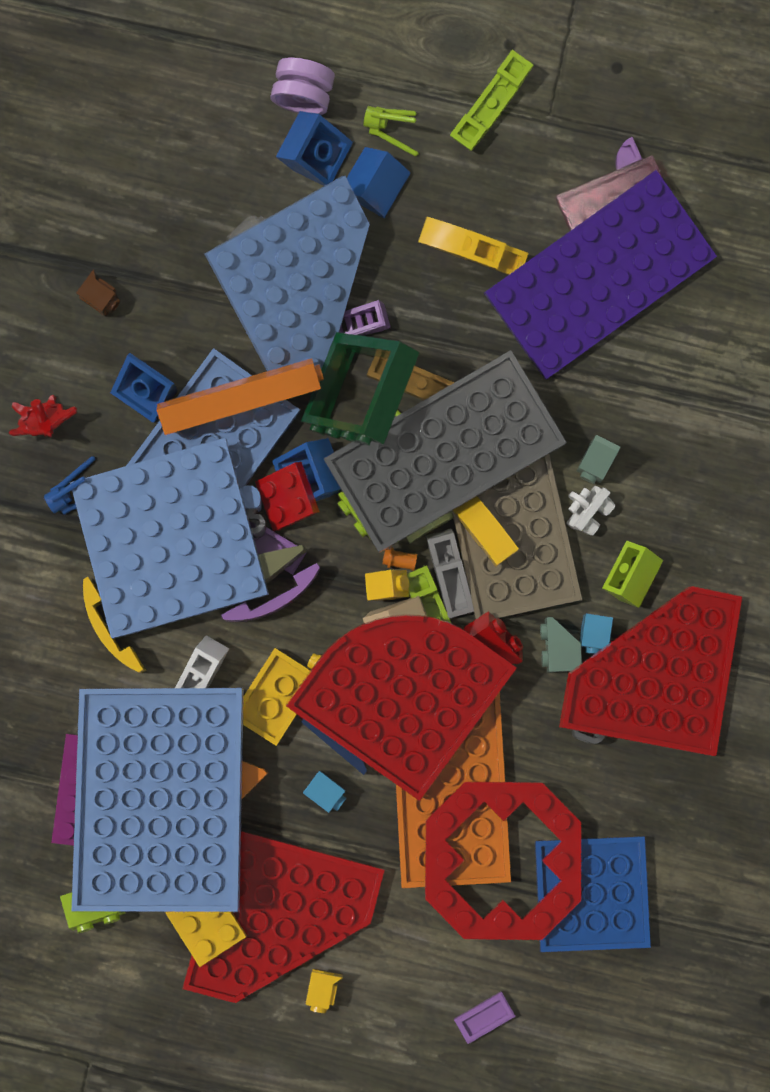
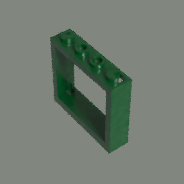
M336 332L321 369L324 380L319 381L321 389L312 392L301 421L311 426L310 431L323 436L327 434L337 439L341 437L351 442H356L357 440L369 446L371 442L384 444L420 352L400 341ZM355 353L388 358L362 426L329 419Z

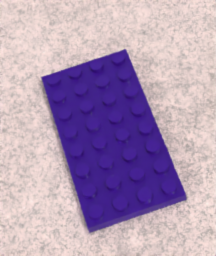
M655 170L484 292V295L546 380L717 256L661 175Z

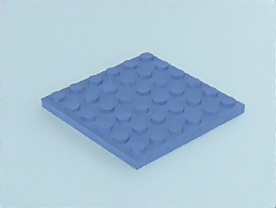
M226 438L87 477L83 483L72 490L112 639L269 595Z

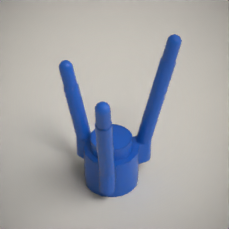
M94 456L90 457L62 482L51 488L50 492L44 495L45 501L53 513L61 510L63 514H66L71 510L77 509L75 503L69 505V502L72 501L69 492L86 480L85 477L79 478L67 487L65 486L95 461Z

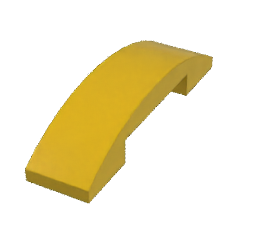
M86 577L83 579L84 602L88 617L96 634L105 647L119 661L139 673L145 672L146 669L134 649L129 646L121 650L116 640L111 638L109 628L96 608L102 604L98 588L90 577Z

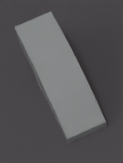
M447 529L425 535L448 617L452 618L474 612L454 532L452 529Z

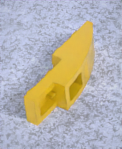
M426 217L418 240L419 243L507 275L525 264L528 256L527 252L508 246L501 241L430 217Z

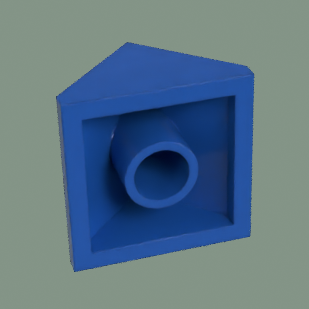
M365 147L347 176V180L359 204L385 218L410 176V172L389 152Z
M129 353L110 393L154 423L159 417L157 404L171 400L178 389L172 381Z

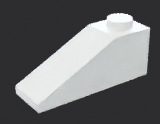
M205 636L196 646L175 688H208L229 648Z

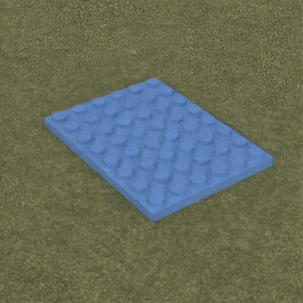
M79 689L72 911L239 912L244 689Z

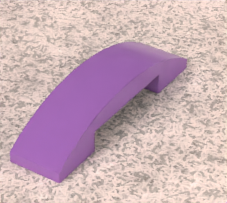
M316 563L294 575L293 577L298 586L252 611H250L247 603L244 602L222 614L223 619L228 622H244L263 618L283 609L300 597L312 584L320 571L318 564Z

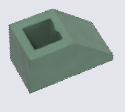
M553 617L545 618V624H540L541 640L546 641V651H541L542 667H547V673L571 672L582 664L581 643Z

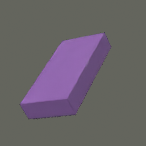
M500 991L454 1018V1021L467 1044L514 1018L515 1015Z

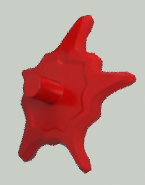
M51 395L46 403H42L39 399L33 400L31 407L13 402L12 408L21 415V418L18 421L19 427L10 430L9 434L12 436L44 435L52 437L53 430L76 414L77 408L74 406L63 410V405L56 404V397L54 395Z

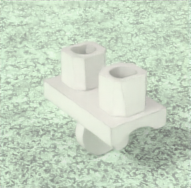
M594 486L591 491L584 488L579 495L571 492L569 498L573 503L569 510L573 515L566 524L572 529L582 531L588 535H594L600 524L592 518L598 510L602 515L607 516L615 507L613 501L608 497L610 492L606 488L601 489L597 486Z

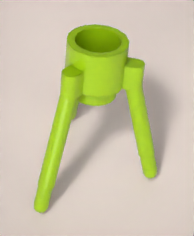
M367 107L363 126L370 128L369 134L379 136L413 156H418V152L380 131V128H386L388 119L415 123L416 118L407 116H416V111Z

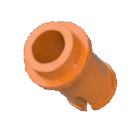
M391 547V549H385L382 564L387 565V568L394 566L414 571L417 554L396 551L394 547Z

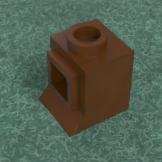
M94 269L76 292L80 296L79 299L105 317L109 312L113 313L121 301L118 299L117 291L114 287L101 278L98 280Z

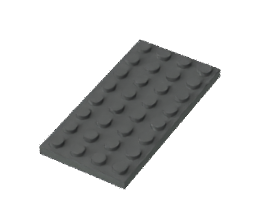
M510 350L396 416L384 444L371 442L369 446L356 440V442H351L324 458V461L378 553L564 446L567 442Z

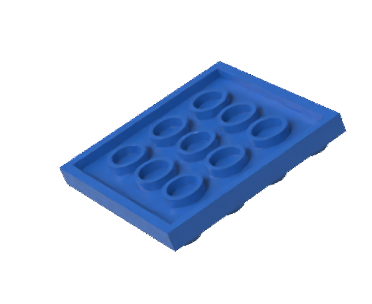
M644 836L581 839V902L543 940H539L540 952L651 948ZM560 840L535 841L538 902L560 881L541 861Z

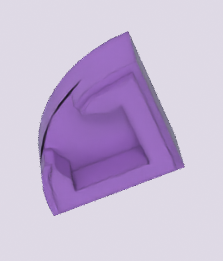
M633 137L627 139L617 153L616 169L618 173L643 161Z

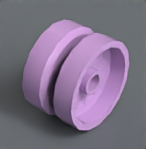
M302 58L281 59L276 70V78L279 81L273 84L270 96L271 101L279 107L295 113L303 111L320 115L325 114L330 100L327 92L332 90L335 73L330 68L311 60Z

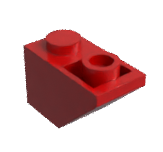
M489 611L463 628V630L477 638L511 664L523 662V644L516 635L512 636L506 629L503 621L500 618H495Z

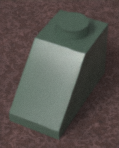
M596 435L589 444L576 470L581 473L580 478L592 484L595 481L601 483L620 446Z

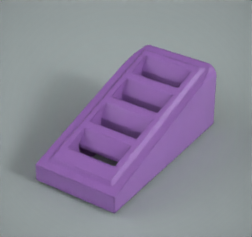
M379 300L345 311L342 319H345L348 332H345V334L364 336L390 328L385 305ZM376 311L378 322H375L372 312ZM363 314H366L368 325L366 326L363 322ZM352 317H355L358 326L357 329H354L351 319ZM342 325L340 326L339 333H344Z

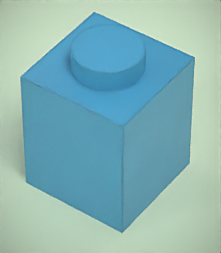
M593 614L583 615L579 642L581 647L585 648V653L595 654L609 644L612 617Z
M321 771L316 774L303 792V794L328 813L332 808L337 811L346 800V797L343 796L346 790Z

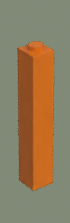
M311 358L158 403L157 413L164 434L167 435L321 389L319 381L324 380L320 364L314 366L313 359Z

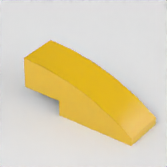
M477 496L452 510L495 567L519 550L507 532Z

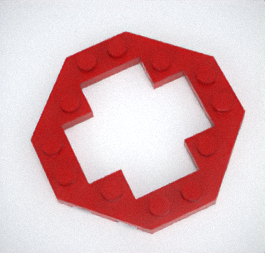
M464 782L426 819L425 899L463 939L543 940L581 902V821L542 782ZM483 802L502 821L524 803L560 840L541 860L560 881L522 919L503 899L482 918L445 880L464 861L445 840Z

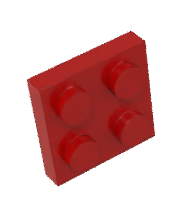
M295 462L255 481L273 532L282 530L320 512L302 462Z

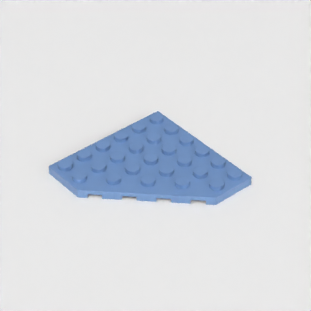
M341 176L205 253L210 266L267 371L311 358L313 359L314 366L320 364L322 369L336 332L339 333L370 225L346 176Z

